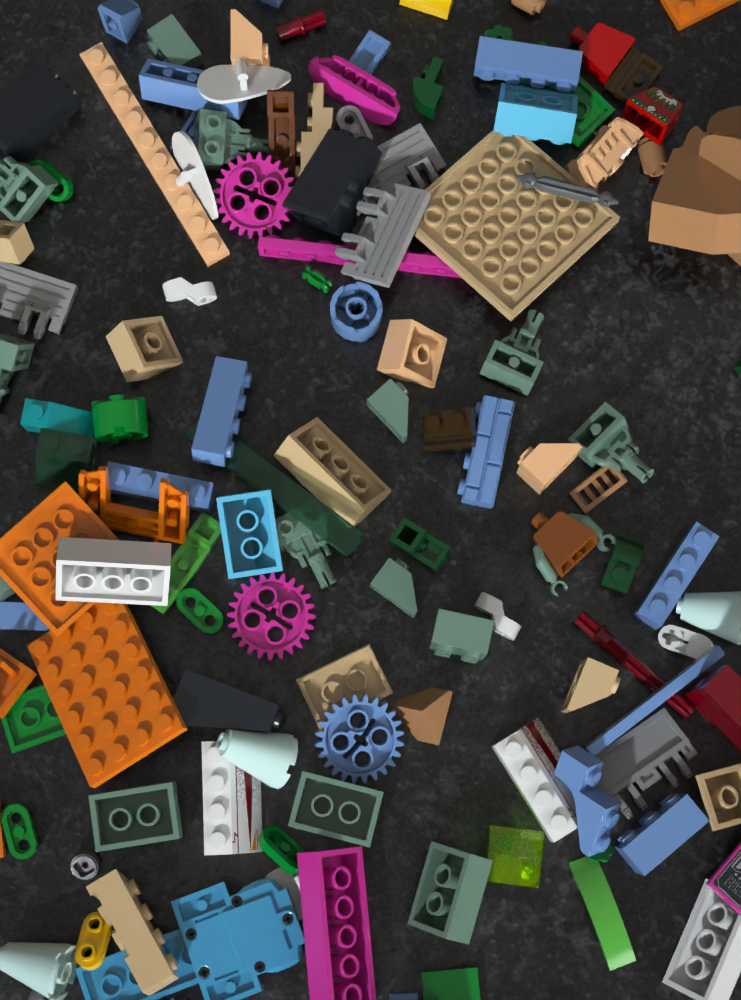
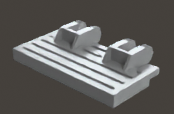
M421 123L377 146L382 155L368 188L380 189L383 181L411 187V183L408 180L410 176L417 188L425 190L426 185L418 173L422 169L425 170L432 183L439 178L437 172L445 168L446 163ZM363 196V202L376 204L374 200ZM357 210L356 215H361L362 212Z
M383 181L380 189L365 187L363 195L368 199L377 201V205L360 201L356 206L358 211L375 216L377 219L367 216L358 235L343 233L342 241L357 248L356 250L337 247L335 255L341 259L355 262V264L345 262L341 270L342 274L352 276L356 280L389 288L432 196L428 190Z
M0 262V304H2L0 315L20 321L18 333L23 335L28 331L34 315L39 317L33 332L34 338H42L49 320H51L48 330L60 334L72 307L78 286L11 263Z
M663 708L595 755V757L604 762L600 771L602 774L601 779L596 787L621 802L620 810L629 820L634 816L630 807L620 797L621 794L628 791L636 805L644 810L648 806L633 783L636 782L642 792L646 791L662 779L655 769L657 768L670 786L675 788L679 785L678 780L665 764L673 760L682 775L690 778L693 776L692 771L678 752L681 751L688 761L698 755V753L667 710Z

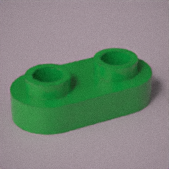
M33 160L29 163L31 166L41 165L59 182L48 198L60 202L66 201L72 196L73 184L71 180L46 160ZM61 184H62L63 187H64V191H63V192H61L60 189H59V187H60Z
M187 588L182 590L177 596L176 604L179 611L203 633L215 634L222 629L224 625L223 614L198 590ZM189 598L196 600L194 607H187L186 602ZM209 616L215 617V623L212 626L206 624V619Z
M22 804L7 806L2 812L1 822L9 851L17 859L30 858L37 852L39 845L31 813ZM17 812L22 816L19 823L13 820V816ZM24 839L29 842L27 850H23L20 846L21 841Z
M275 825L267 826L258 837L261 849L287 873L292 875L299 874L297 853L305 852V850L280 827Z

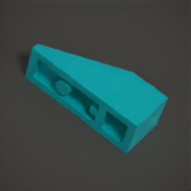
M25 398L20 424L27 431L98 442L94 435L92 412L53 402Z

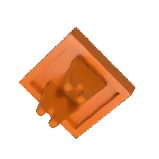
M1 648L0 718L3 719L37 674Z

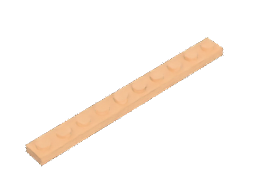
M100 42L79 54L207 267L230 255L228 248L189 184L186 183L184 186L176 184L175 180L181 174V171L103 43Z

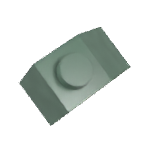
M390 378L367 399V406L404 443L407 440L409 402L407 394L409 392L400 382L395 384Z
M388 558L370 583V587L414 618L417 615V605L412 574L408 571L410 567L398 558L395 561Z

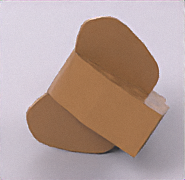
M741 106L730 107L715 113L709 119L706 132H703L698 126H694L687 134L683 146L673 148L652 200L648 241L713 255L728 254L741 266Z

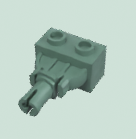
M200 109L195 117L194 145L205 170L218 171L223 164H228L229 161H236L238 155L247 160V153L249 152L256 154L261 152L264 155H269V139L253 137L249 134L250 129L241 128L236 122L227 119L226 112Z
M11 156L5 157L4 160L0 157V198L2 199L0 211L12 222H28L59 182L41 165L31 166L26 163L17 162Z
M536 310L528 311V315L516 339H514V336L518 329L513 328L509 336L501 341H494L480 371L481 375L527 396L544 363L539 360L538 347L541 340L537 338L533 347H531L539 326L544 319V315L539 312L535 322H532Z
M7 334L0 335V404L2 397L10 391L7 387L14 371L29 368L35 346L33 342Z
M606 402L568 438L569 443H579L582 446L578 456L592 468L597 464L602 467H612L616 472H620L621 468L627 469L642 483L648 480L645 476L650 478L654 473L652 468L636 456L640 450L632 442L625 417Z
M317 499L276 518L281 551L285 550L290 556L298 559L302 568L307 567L303 558L305 556L321 589L328 587L322 574L326 575L330 585L335 583L337 580L334 578L320 550L322 547L326 556L331 555L327 546L329 523Z

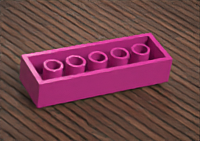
M362 846L297 853L310 1000H376Z

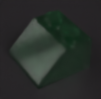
M41 428L35 453V485L57 489L66 481L76 493H79V472L83 469L86 472L94 471L99 443L92 436Z

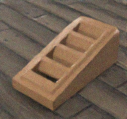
M601 467L569 492V494L586 514L624 485L628 479L621 471L616 472L612 467ZM608 469L618 480L615 485L605 474ZM601 476L609 489L605 491L596 478ZM592 483L601 495L597 498L587 485ZM582 489L593 501L589 505L579 493Z

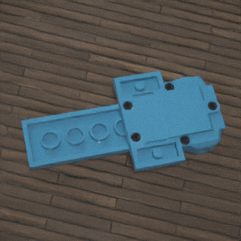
M265 877L244 885L238 893L231 896L226 882L223 881L171 901L180 928L163 934L166 943L162 946L167 955L169 953L173 955L179 966L175 970L179 977L177 980L150 996L144 994L124 959V956L127 955L126 951H119L106 956L101 966L95 970H85L81 966L75 968L85 1000H156L198 983L204 1000H240L263 990L258 975L265 972H279L296 965L303 956V944L305 943L304 931L288 887L283 889L275 878Z

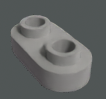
M348 105L342 107L337 112L336 121L339 129H345L354 135L353 137L359 139L362 136L373 139L358 108ZM347 119L354 121L352 124L345 123Z

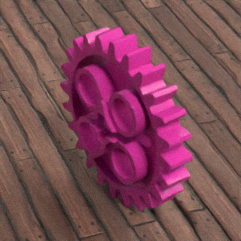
M249 152L247 153L246 161L239 155L237 156L238 164L229 161L230 170H220L225 176L224 179L216 178L215 180L221 184V188L213 189V192L220 194V198L215 199L216 203L222 206L217 210L218 214H226L222 222L227 223L231 221L229 229L233 231L239 227V235L241 236L248 230L249 238H254L256 231L260 237L265 236V230L270 235H274L273 227L275 226L283 230L281 221H291L286 215L288 211L282 207L285 198L292 189L290 184L295 181L294 177H286L290 169L284 168L280 170L282 161L278 160L272 164L273 156L268 155L264 161L261 152H258L256 159ZM251 171L254 174V181L251 185L246 186L243 183V175ZM271 181H276L279 186L277 193L274 195H269L266 189ZM238 185L253 192L258 190V194L277 201V205L273 206L258 199L254 200L253 197L236 191L235 186ZM238 196H242L245 200V206L241 210H236L233 205L234 199ZM265 205L269 209V215L265 220H260L257 211L261 206Z
M274 572L270 574V579H266L264 574H260V581L258 582L250 577L251 586L248 587L242 583L241 587L244 592L242 594L238 592L233 593L238 601L229 602V605L235 609V612L227 613L229 618L235 619V622L228 625L230 629H237L232 635L233 639L241 637L242 640L238 646L242 648L248 644L247 653L251 655L257 650L258 659H261L264 653H267L269 661H272L274 653H277L282 660L284 657L283 652L286 650L293 656L292 647L296 646L302 649L301 638L310 640L309 636L305 633L306 630H314V627L308 623V621L316 619V615L308 613V611L315 608L314 604H306V601L311 598L310 593L302 595L301 593L305 588L302 584L295 588L296 579L292 578L287 583L284 573L279 580L276 579ZM265 591H271L275 594L274 601L270 604H262L260 602L261 594ZM256 603L269 613L276 610L277 617L292 625V630H288L275 620H271L268 623L266 615L252 608L251 604ZM288 605H294L298 608L297 615L292 619L283 616V610ZM251 614L260 616V623L255 628H250L246 625V619ZM274 628L283 630V638L278 642H273L269 639V633Z

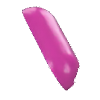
M333 55V58L320 59L317 56L309 62L308 70L314 83H324V93L344 106H355L360 110L364 118L378 125H390L397 118L400 106L396 97V91L389 85L336 55Z

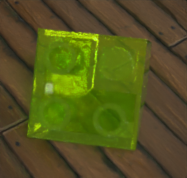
M489 825L485 858L493 860L487 882L539 888L545 832Z

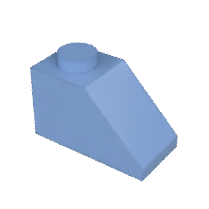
M108 0L97 8L106 33L127 44L143 20L140 7L133 0Z

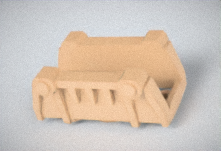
M616 117L608 126L603 125L595 132L596 137L576 159L569 161L564 169L583 186L597 190L599 182H604L607 177L611 176L623 164L624 158L638 144V140L644 133L632 123L623 118Z

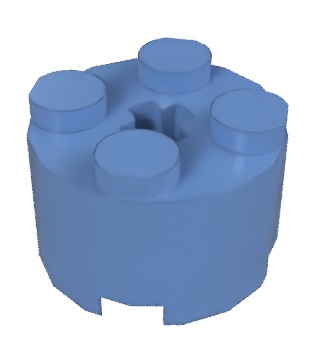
M362 282L339 287L333 294L330 302L333 328L344 339L357 342L367 341L368 338L372 337L379 330L383 320L382 301L378 292L370 285ZM358 309L361 310V314H352V311L356 312Z

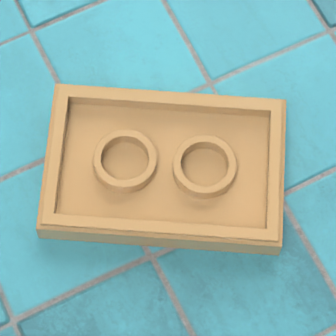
M370 644L296 679L319 729L323 727L318 724V719H327L323 710L332 712L334 710L331 705L332 701L340 706L342 704L341 696H344L349 702L351 701L352 693H355L358 700H361L363 693H366L370 702L374 696H377L379 701L393 694Z

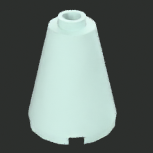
M741 591L685 593L684 598L678 600L676 613L681 614L680 620L732 643L741 645Z
M227 729L225 733L222 732L219 735L216 744L220 756L266 785L276 789L283 787L288 781L291 774L286 772L289 765L295 766L298 753L297 739L286 733Z
M8 942L5 946L0 947V970L50 1000H63L69 993L64 990L68 983L73 984L76 977L75 968L79 965L74 956L76 945L70 943Z

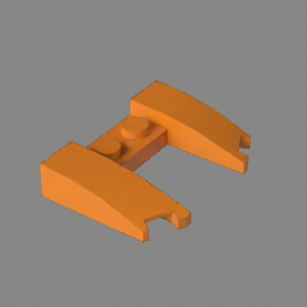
M101 466L98 470L86 472L84 469L80 470L79 496L110 530L157 538L183 545L185 543L190 522L189 495L186 490L181 491L169 484V480L161 478L159 512L111 503L108 466Z

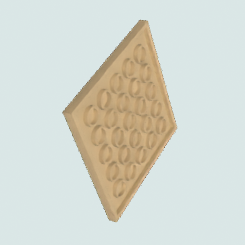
M492 130L425 189L429 191L432 197L414 236L507 319L512 321L619 222L620 216L609 207H602L599 202L590 204L539 191L535 186L525 188L520 181L516 180V176L524 175L527 172L535 174L536 177L547 176L579 185L582 184L531 140L520 135L503 136L499 132Z

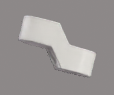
M182 277L169 280L162 285L166 301L169 302L187 298L197 306L217 299L214 285L209 281L192 285Z
M481 592L474 606L491 616L494 621L493 630L496 633L514 641L521 626L504 616L501 600Z
M675 625L664 626L658 633V640L662 647L694 659H698L714 646L708 637Z

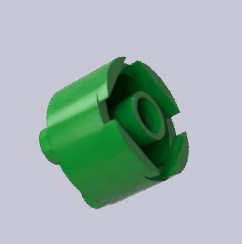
M125 395L109 396V401L99 400L91 403L96 441L116 443L119 442V439L128 438V441H135L148 436L145 397H133L125 400Z

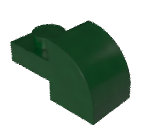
M433 57L430 65H425L421 78L414 76L412 97L414 105L421 114L431 119H434L443 97L444 87L437 84L442 73L443 60Z
M403 517L389 539L393 545L406 555L422 562L436 572L452 550L450 546L428 534L425 529Z
M617 535L600 585L627 594L635 570L639 565L644 545Z

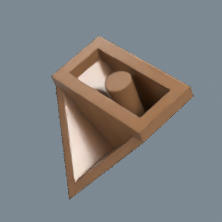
M430 687L388 703V706L396 712L398 718L418 741L439 745L453 692Z

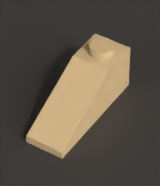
M0 220V262L21 264L35 249L25 224Z

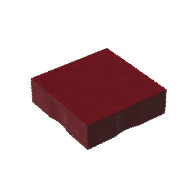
M727 664L719 667L717 670L704 672L682 696L741 755V677Z

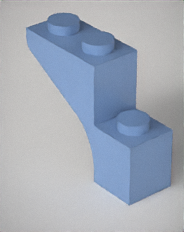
M577 745L562 750L554 775L561 779L573 794L580 849L583 854L590 857L604 852L608 848L611 841L609 836L612 828L619 820L618 812L622 803L596 787L601 779L602 774L600 771L604 762Z

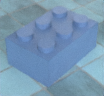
M668 794L659 802L661 807L657 811H649L638 820L640 825L635 830L627 829L617 838L619 843L614 847L635 873L646 876L709 822V819L688 794Z

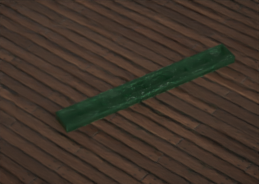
M199 418L185 432L186 437L194 441ZM232 437L231 442H234L232 458L227 457L225 466L258 491L271 489L272 501L346 557L365 538L363 532L238 439Z

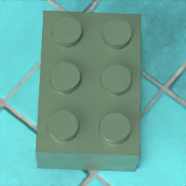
M438 609L429 649H433L434 655L450 658L451 654L460 655L461 661L476 664L478 660H483L488 654L494 621Z
M302 771L288 826L370 847L384 792Z
M176 782L89 795L96 852L184 838Z
M431 841L407 924L447 940L469 944L493 860Z

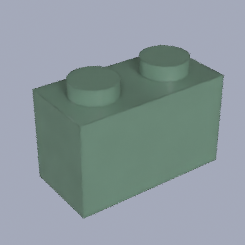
M173 14L147 30L149 36L147 44L154 55L159 53L163 62L196 69L204 64L201 52Z

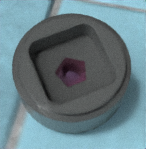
M81 850L74 855L70 868L75 877L88 880L97 874L100 860L94 852Z

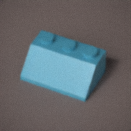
M501 83L494 131L499 132L503 136H524L532 141L545 139L557 145L571 144L577 117L578 95Z
M271 489L217 497L216 501L228 579L283 571Z

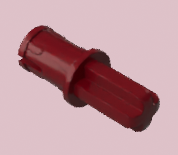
M322 10L302 17L296 15V18L275 25L280 41H283L298 34L305 35V31L326 24V17Z

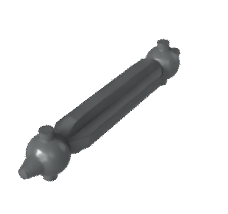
M531 172L516 176V180L520 181L525 188L535 186L541 192L590 204L599 202L602 207L619 204V200L608 191L600 193L595 188L547 176L536 177Z

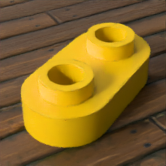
M92 912L84 919L75 949V960L85 970H95L101 966L105 959L112 933V926L110 927L99 912ZM99 921V927L92 929V925ZM88 949H92V954L89 957H84L85 952Z

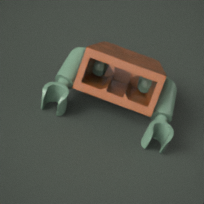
M560 511L549 519L543 513H538L531 522L538 530L533 536L536 543L533 547L536 566L546 582L551 583L550 591L555 596H558L555 592V586L558 583L562 584L565 591L568 589L565 582L557 579L558 575L563 578L596 545L603 552L609 551V548L604 545V539H607L611 544H614L616 541L614 536L610 534L604 535L603 530L586 515L565 514Z

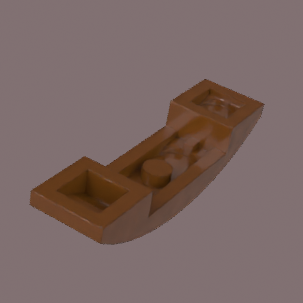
M267 90L269 155L273 156L272 164L278 160L282 161L280 170L284 168L290 169L286 175L287 178H295L294 90ZM276 181L269 183V194L277 193L279 186ZM295 181L290 184V187L294 186Z

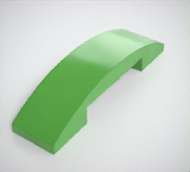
M204 512L201 513L188 531L184 545L181 544L171 558L167 606L150 605L151 607L164 614L177 599L179 593L185 589L222 534L218 521Z
M585 856L569 862L609 970L611 971L636 961L626 928L599 861L592 862Z

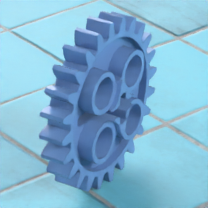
M352 693L351 701L349 702L344 696H341L342 704L338 706L332 701L331 705L334 710L332 712L323 710L327 719H318L317 721L323 727L322 730L314 731L315 735L321 737V740L314 742V745L323 748L317 755L319 758L327 757L322 763L323 766L326 768L333 765L330 773L334 776L340 771V779L342 781L348 775H350L352 784H355L357 777H361L364 784L367 783L368 775H371L376 781L379 770L386 775L387 770L385 766L387 764L395 766L391 760L392 756H401L395 750L396 747L404 746V743L397 739L404 732L395 728L401 724V721L399 719L392 720L396 714L393 709L385 712L388 707L387 702L384 701L378 706L377 696H374L370 702L366 693H363L361 700H358L355 693ZM354 713H362L364 718L361 724H350V718ZM374 718L375 722L367 728L369 721ZM377 729H383L385 731L384 738L379 742L372 741L373 732ZM355 734L362 735L365 740L362 743L360 741L356 742L353 737ZM337 735H345L347 741L344 746H333V740ZM351 747H353L350 751L349 756L347 758H344V753H346L348 750H350ZM358 752H368L367 761L362 764L355 762V756Z

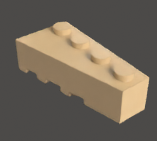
M114 869L87 885L86 889L90 896H95L102 904L97 908L100 915L110 927L113 925L115 930L112 931V937L122 952L126 951L127 955L124 956V959L141 991L150 996L177 980L179 977L175 970L179 966L171 953L166 954L162 946L166 943L165 938L159 928L154 930L150 922L153 919V915L146 903L141 904L138 898L141 892L134 879L129 881L122 873Z

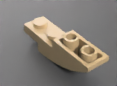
M313 83V93L308 92V108H313L312 117H307V132H302L301 141L296 142V157H301V166H296V181L328 129L333 130L334 111L333 108L324 107V83Z

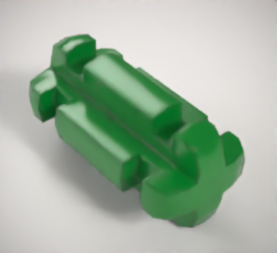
M310 265L303 271L302 278L304 280L308 279V282L319 290L322 288L324 293H328L334 284L332 279L328 280V276L317 269L313 270Z

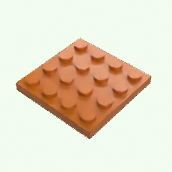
M66 481L0 538V576L56 637L96 603L56 600V560L59 537L119 540Z

